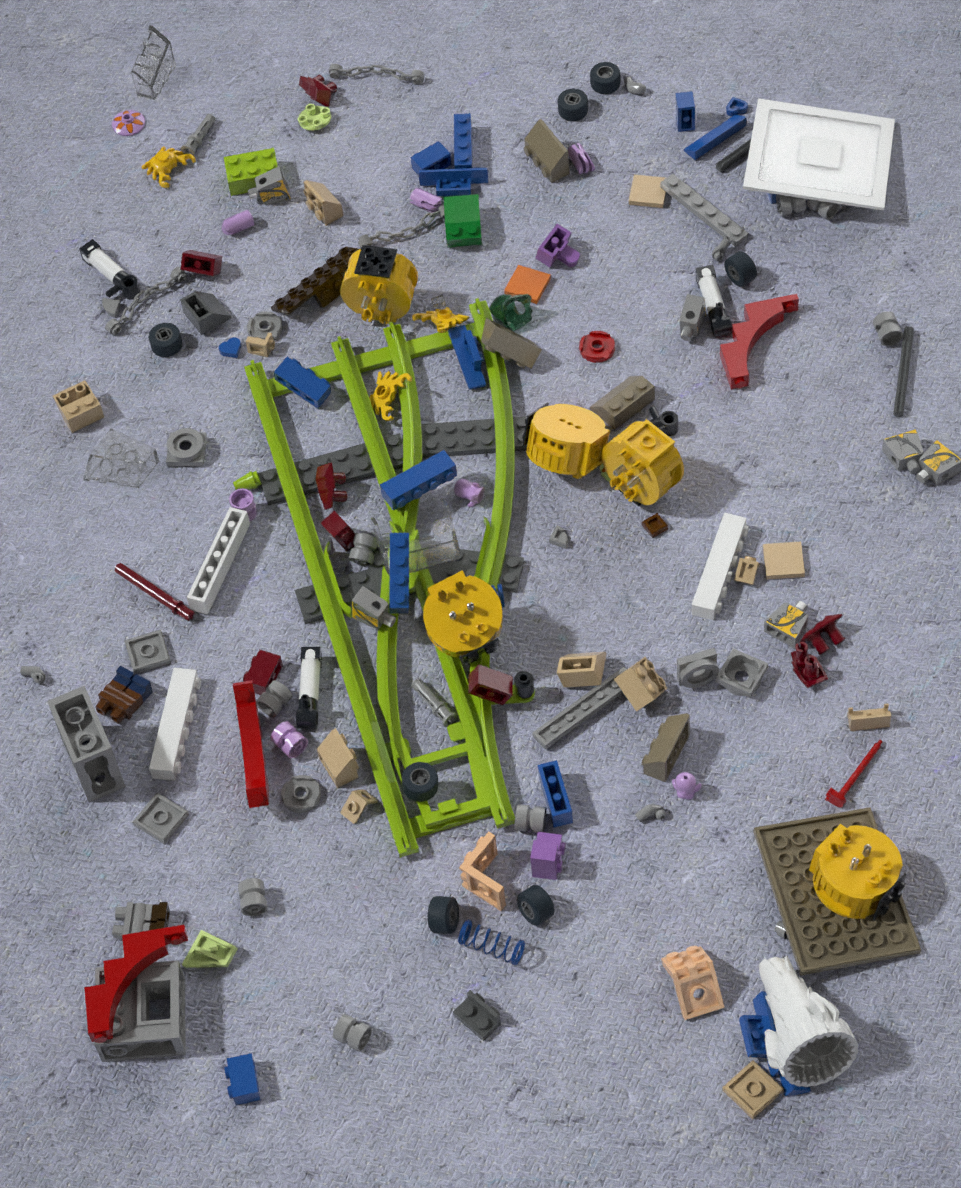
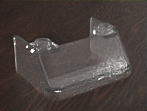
M444 498L440 500L445 517L434 521L432 525L433 535L409 542V573L455 561L460 555L450 508ZM372 517L371 522L385 570L390 575V533L381 534L376 519Z

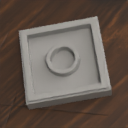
M161 629L124 640L134 674L171 664Z
M156 793L132 823L135 827L165 844L189 816V813L169 799Z

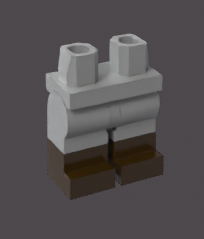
M127 902L126 907H116L115 919L117 921H124V925L113 926V938L122 939V935L168 927L170 917L168 902H160L159 904H134L133 902Z

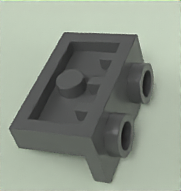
M471 990L467 992V998L453 1011V1015L483 1042L501 1025L499 1011L493 1006L489 1007L480 994H474Z

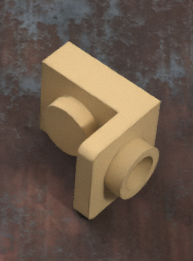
M268 332L265 340L248 336L246 339L247 351L251 354L268 357L270 351H273L275 347L272 333Z
M745 556V559H739L734 578L735 581L754 585L757 569L760 566L759 562H756V558Z

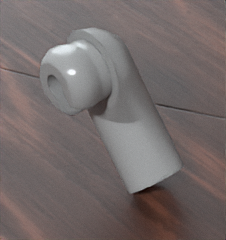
M631 77L624 79V83L630 93H645V85L633 82Z
M725 236L721 243L712 251V258L716 261L723 259L724 253L731 244L732 239L729 236Z
M21 666L20 673L22 676H31L38 684L45 681V674L40 667Z
M648 804L638 811L635 816L640 822L649 816H656L658 820L665 818L666 812L661 805Z

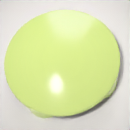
M308 104L300 113L298 123L303 129L319 130L329 124L331 112L328 107Z

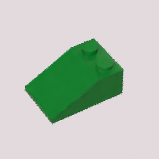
M479 194L444 197L447 248L482 245Z

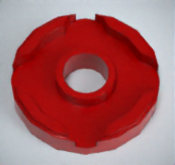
M589 332L579 342L580 353L584 359L593 363L607 361L615 352V341L607 332ZM599 344L602 347L594 348L593 346Z

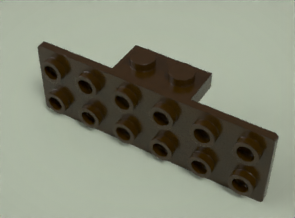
M347 246L341 248L337 255L327 259L326 263L322 267L316 268L312 275L302 279L298 286L291 288L287 292L288 294L277 299L275 304L271 306L272 311L291 314L312 296L315 297L321 308L326 307L341 295L340 289L344 278L342 272L348 268L351 255L359 249Z

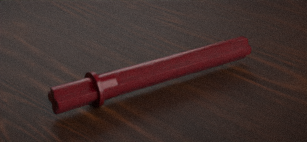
M119 563L115 566L114 571L168 607L174 615L178 614L187 621L194 618L195 612L186 607L184 602L177 601L124 564Z

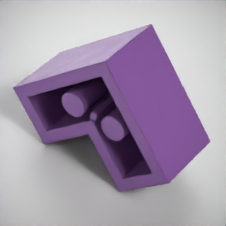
M537 833V839L533 840L530 856L532 877L557 880V874L562 872L563 861H561V857L565 854L566 843H563L561 834Z

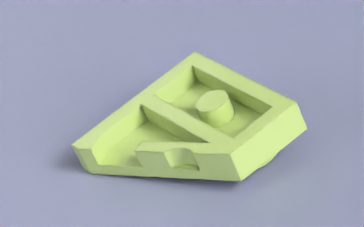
M201 930L182 965L185 968L228 967L238 948Z

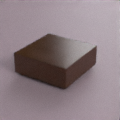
M658 513L642 521L643 528L652 538L668 530V525Z

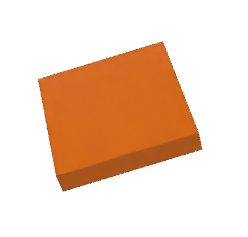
M518 265L504 290V294L537 304L551 279V274Z

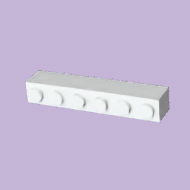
M229 508L187 596L188 604L192 611L208 615L250 526L247 511Z
M724 513L692 602V615L714 620L716 613L720 614L722 608L721 599L726 597L727 582L730 583L732 580L733 572L731 570L737 566V553L742 551L744 544L742 539L747 537L749 526H746L745 517Z
M173 668L149 767L152 779L175 781L177 774L181 771L180 759L185 754L184 742L189 737L188 725L193 720L192 708L196 706V692L201 686V678L198 677L197 670Z

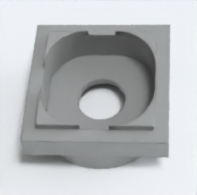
M191 428L170 432L167 440V466L203 467L207 442L206 432H198ZM184 441L192 443L191 448L188 450H181L179 446Z
M714 648L677 659V681L679 686L684 685L688 688L701 687L713 681L719 673L717 653Z
M733 648L716 676L715 682L723 685L727 691L734 695L751 698L761 685V679L768 669V663ZM739 671H744L748 674L749 678L744 682H739L736 680L735 675Z

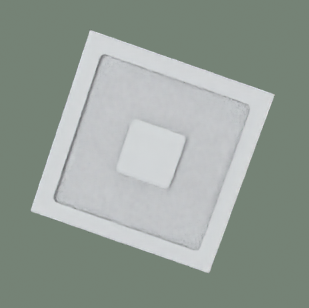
M758 98L743 189L884 211L895 119Z

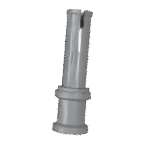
M207 114L195 133L189 135L188 141L181 147L183 154L195 155V150L202 145L203 137L216 121L212 114Z
M421 678L413 681L411 687L432 708L433 715L442 720L444 727H448V725L457 721L458 715L448 708V704L445 701H441Z

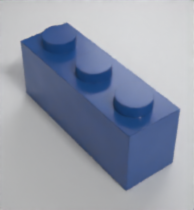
M287 356L274 371V377L277 382L317 409L331 394L330 383L324 378H318L311 369L302 367L296 359H291Z
M557 760L537 765L539 780L553 828L573 823L572 809Z

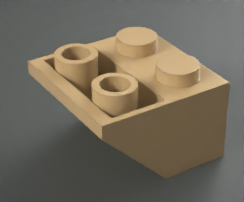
M309 180L304 181L305 189L303 191L307 198L306 205L309 210L314 211L319 221L328 225L343 217L342 204L324 184Z
M85 380L53 395V399L71 433L104 418L101 405Z
M606 652L567 654L560 657L557 675L563 687L601 685Z
M643 657L614 678L636 711L652 702L668 689L665 686L664 679L656 673L654 665L646 657Z
M335 728L320 744L317 752L321 763L336 787L339 788L358 778L357 769H359V766L356 762L355 752L352 748L348 749L346 746L348 743L343 733L339 734Z

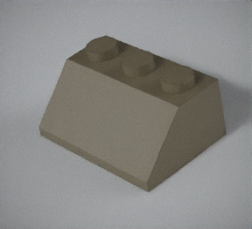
M539 119L524 139V152L532 158L534 165L541 169L543 176L553 183L569 175L568 150L544 121Z
M486 318L481 342L486 345L485 349L492 353L496 350L501 353L500 356L508 361L513 359L518 366L524 369L527 366L532 369L542 349L533 341Z
M630 376L590 406V410L597 414L612 429L616 430L655 400V386L643 376Z
M687 713L668 716L665 723H661L657 739L654 738L652 740L650 752L648 755L645 754L641 765L645 775L666 783L690 736V715Z

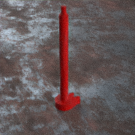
M882 740L873 745L839 792L832 787L826 794V801L840 808L846 803L844 796L881 748Z

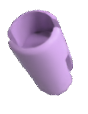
M577 143L578 148L575 144L571 145L568 148V156L578 173L594 171L595 166L583 146Z
M420 188L414 189L410 196L411 204L428 212H436L439 210L438 207L441 206L440 197Z
M245 210L225 219L221 228L224 234L233 235L253 226L254 219L250 211Z

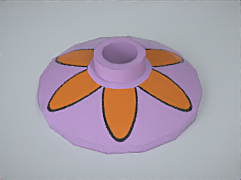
M134 110L120 112L112 121L113 130L122 136L135 135L145 126L144 116Z

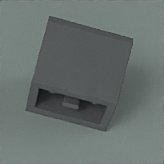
M195 291L180 299L183 313L201 335L232 318L213 294Z

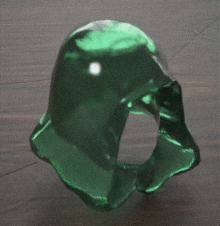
M529 294L498 295L492 301L489 310L506 328L515 331L532 320L531 314L533 310L530 307L532 298ZM515 301L524 305L525 312L523 314L518 312Z

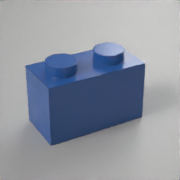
M693 91L675 93L678 132L695 130Z
M439 141L410 157L412 169L418 176L419 170L445 169L452 165L450 152Z
M252 1053L227 1058L228 1066L224 1067L226 1079H230L231 1086H227L229 1098L234 1099L236 1106L260 1101L261 1097Z

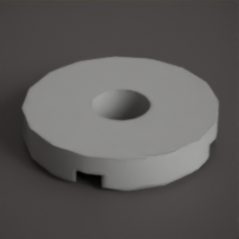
M259 312L248 321L247 331L250 337H258L265 340L269 332L272 333L273 340H276L283 330L282 320L273 312ZM264 325H268V326H269V327L266 328V329H261V327L264 326Z
M294 776L282 787V801L285 807L292 812H308L319 804L321 799L320 786L311 776ZM303 790L306 792L303 797L296 796L298 791Z

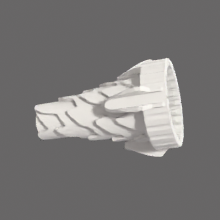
M788 956L785 958L773 957L759 963L760 977L767 993L765 997L771 1009L776 1027V1032L770 1029L764 1032L766 1055L770 1067L779 1069L782 1077H785L792 1085L795 1084L799 1087L817 1086L837 1078L852 1065V1062L856 1059V1054H858V1043L849 1025L839 1018V1011L831 1002L813 992L811 987L807 988L803 978L797 976Z

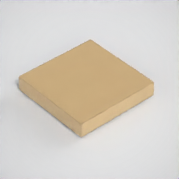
M634 174L628 200L629 205L663 208L666 191L660 187V182L666 178Z
M801 541L763 544L766 580L805 577Z
M754 1060L722 1087V1090L752 1119L760 1114L784 1090Z

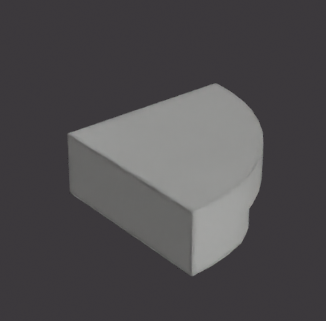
M103 298L104 310L109 316L116 318L121 305L120 300Z
M557 525L549 539V543L567 549V534L562 527Z

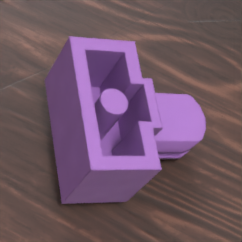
M557 223L538 248L535 259L549 268L556 259L569 267L576 266L580 253L567 245L572 232Z

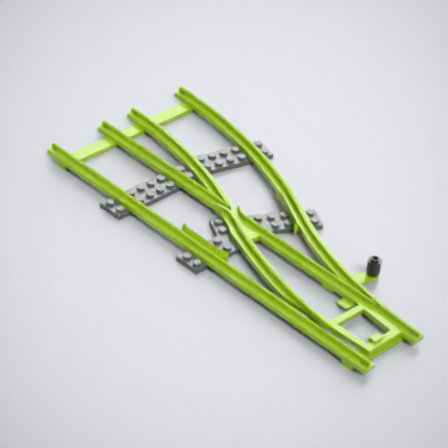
M479 298L475 299V303L469 305L474 323L467 324L465 327L467 331L471 330L472 335L476 336L477 341L480 340L489 377L494 419L421 424L418 393L411 359L453 348L448 331L406 341L401 325H394L393 322H389L390 327L383 328L387 347L354 355L349 339H341V336H338V341L331 342L336 361L309 368L318 378H324L328 382L343 379L364 443L294 463L273 397L291 393L292 391L277 382L275 378L267 379L262 362L254 363V360H251V365L244 366L250 390L276 467L258 473L267 505L283 501L287 502L313 585L295 590L304 623L308 624L322 619L325 621L400 858L419 852L416 838L490 816H493L497 829L515 824V816L506 790L495 740L491 705H497V703L469 694V684L460 658L446 655L435 647L460 722L448 725L447 731L451 741L456 742L465 739L466 743L411 758L409 741L403 738L401 733L398 706L397 636L399 614H391L396 617L394 625L389 627L383 623L377 632L378 703L390 736V742L384 743L343 613L347 617L352 618V599L362 586L389 604L390 540L379 539L377 549L372 552L375 555L373 564L370 565L369 563L368 569L336 578L329 559L331 551L330 541L327 543L323 554L305 495L318 492L315 479L317 467L332 463L334 472L345 473L346 481L344 484L376 475L380 487V484L396 476L394 470L403 468L404 472L421 463L422 450L423 458H430L443 450L449 456L496 453L495 489L491 524L483 516L486 529L480 552L420 544L419 531L416 529L420 498L414 499L394 511L386 501L385 504L391 521L389 520L391 532L409 533V595L416 593L422 612L425 601L429 596L427 588L462 570L466 577L469 575L484 580L490 586L494 585L496 591L498 590L497 584H501L503 591L517 593L524 565V557L505 554L513 507L515 451L527 450V446L522 448V436L525 432V419L527 416L513 417L504 358L496 350L492 353L485 349L486 345L481 342L486 318L492 321L493 319L486 300L479 301ZM393 364L394 371L399 374L398 377L404 373H408L412 377L411 382L407 379L404 380V388L398 385L403 441L400 433L382 437L360 373ZM485 652L479 655L480 658L477 661L470 663V673L478 664L490 668V654L487 655ZM522 671L515 675L513 696L505 704L528 703L534 699V678L531 673ZM468 755L477 798L460 804H456L455 798L437 803L438 810L433 812L428 801H416L421 815L409 819L391 760H394V765L402 784L398 758H400L405 770L407 766L416 762L436 765Z

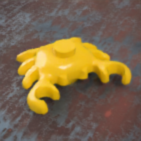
M163 146L141 168H148L147 175L152 173L153 180H156L157 175H159V185L162 188H169V183L164 181H170L171 177L166 175V173H171V170L177 167V162L187 165V159H191L195 163L196 158L192 154H183L182 151H175L174 148L166 150V147Z
M445 307L442 310L435 309V311L412 315V320L420 319L422 322L431 320L437 326L439 333H445L451 327H456L457 324H462L468 320L469 316L452 314L449 307Z
M388 371L383 377L382 373L378 372L377 387L374 394L369 396L376 415H380L381 412L384 420L391 421L394 419L393 416H388L389 412L394 410L389 405L396 398L397 386L399 385L404 388V380L412 381V377L408 373L398 377L399 374L397 372L391 375V372Z

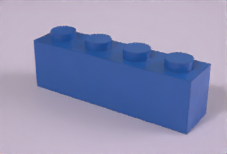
M471 113L454 114L455 169L473 168Z
M443 450L380 484L382 497L393 511L401 508L408 502L420 498L430 490H435L441 484L453 480L457 476L456 464Z
M390 533V614H409V533Z

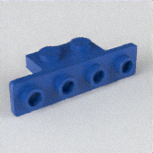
M488 168L419 170L420 186L436 185V196L471 195V184L489 182Z
M465 325L450 328L448 334L468 389L472 390L486 386L481 371V362L484 361L482 352L478 351L476 336L472 335L471 330L467 331Z
M761 991L753 999L756 1015H742L739 1018L748 1057L767 1058L768 1062L764 1032L768 1029L775 1032L776 1030L775 1022L765 997L767 993L766 991ZM768 1063L771 1077H776L780 1073L779 1069L771 1068Z

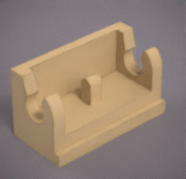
M884 704V707L879 709L853 711V707L848 708L847 717L850 731L890 727L891 713L888 711L889 704Z

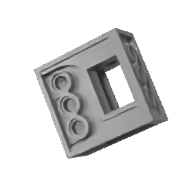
M85 686L48 700L47 702L61 739L88 802L125 788L126 786L112 747ZM90 740L87 745H82L84 741ZM98 775L106 776L105 780L100 783L96 782L95 778Z
M179 960L154 962L144 969L124 992L114 1017L113 1039L103 1043L94 1042L102 1062L186 1055L185 977ZM104 967L95 968V985L105 984ZM170 999V1019L149 1021V1000Z

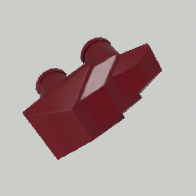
M320 74L314 78L300 76L299 86L314 101L329 107L331 94L337 91V85L334 82L325 85V79Z
M332 463L318 466L315 479L324 510L333 508V502H346L348 498L347 492L334 490L335 483H345V473L334 472Z
M843 615L825 616L813 629L805 633L800 642L811 641L819 655L830 649L820 635L822 632H826L835 646L845 640V637H843L836 624Z
M800 642L799 648L797 643L795 645L796 651L791 652L793 660L791 663L794 667L793 671L806 688L828 680L818 659L808 654V645L805 642Z

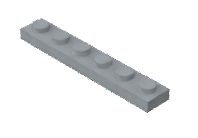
M674 174L660 182V187L723 238L729 236L732 239L731 244L736 247L748 238V233Z
M623 667L603 681L601 685L593 688L532 733L534 739L546 750L623 694L614 678L624 672L626 668Z

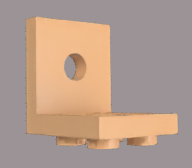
M488 831L484 837H480L474 850L466 854L464 862L459 867L463 871L460 877L464 880L462 887L502 911L506 906L504 887L483 874L498 855L495 835Z
M690 946L686 951L680 953L671 952L666 957L661 958L663 967L673 979L684 1020L725 1008L713 961L701 946ZM697 989L704 990L700 998L693 996L694 991Z

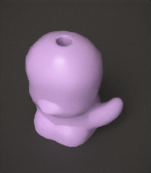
M460 479L455 483V495L460 498L469 499L468 507L479 504L483 499L485 488L480 487L478 483H472L467 479Z
M682 772L677 775L676 780H672L673 787L677 790V796L681 799H692L702 786L701 783L696 785L695 776L688 772Z

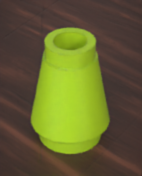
M250 471L233 482L235 490L242 488L250 490L262 485L257 471Z

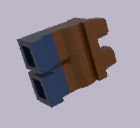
M119 666L115 677L98 694L100 700L95 706L96 711L101 715H105L109 710L113 711L110 714V718L117 724L124 720V718L130 720L132 714L153 693L150 681L137 674L135 675L132 671L122 666Z

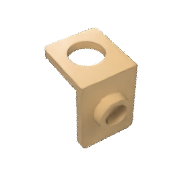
M364 789L354 790L351 792L340 813L355 824L366 805L377 803L378 800Z

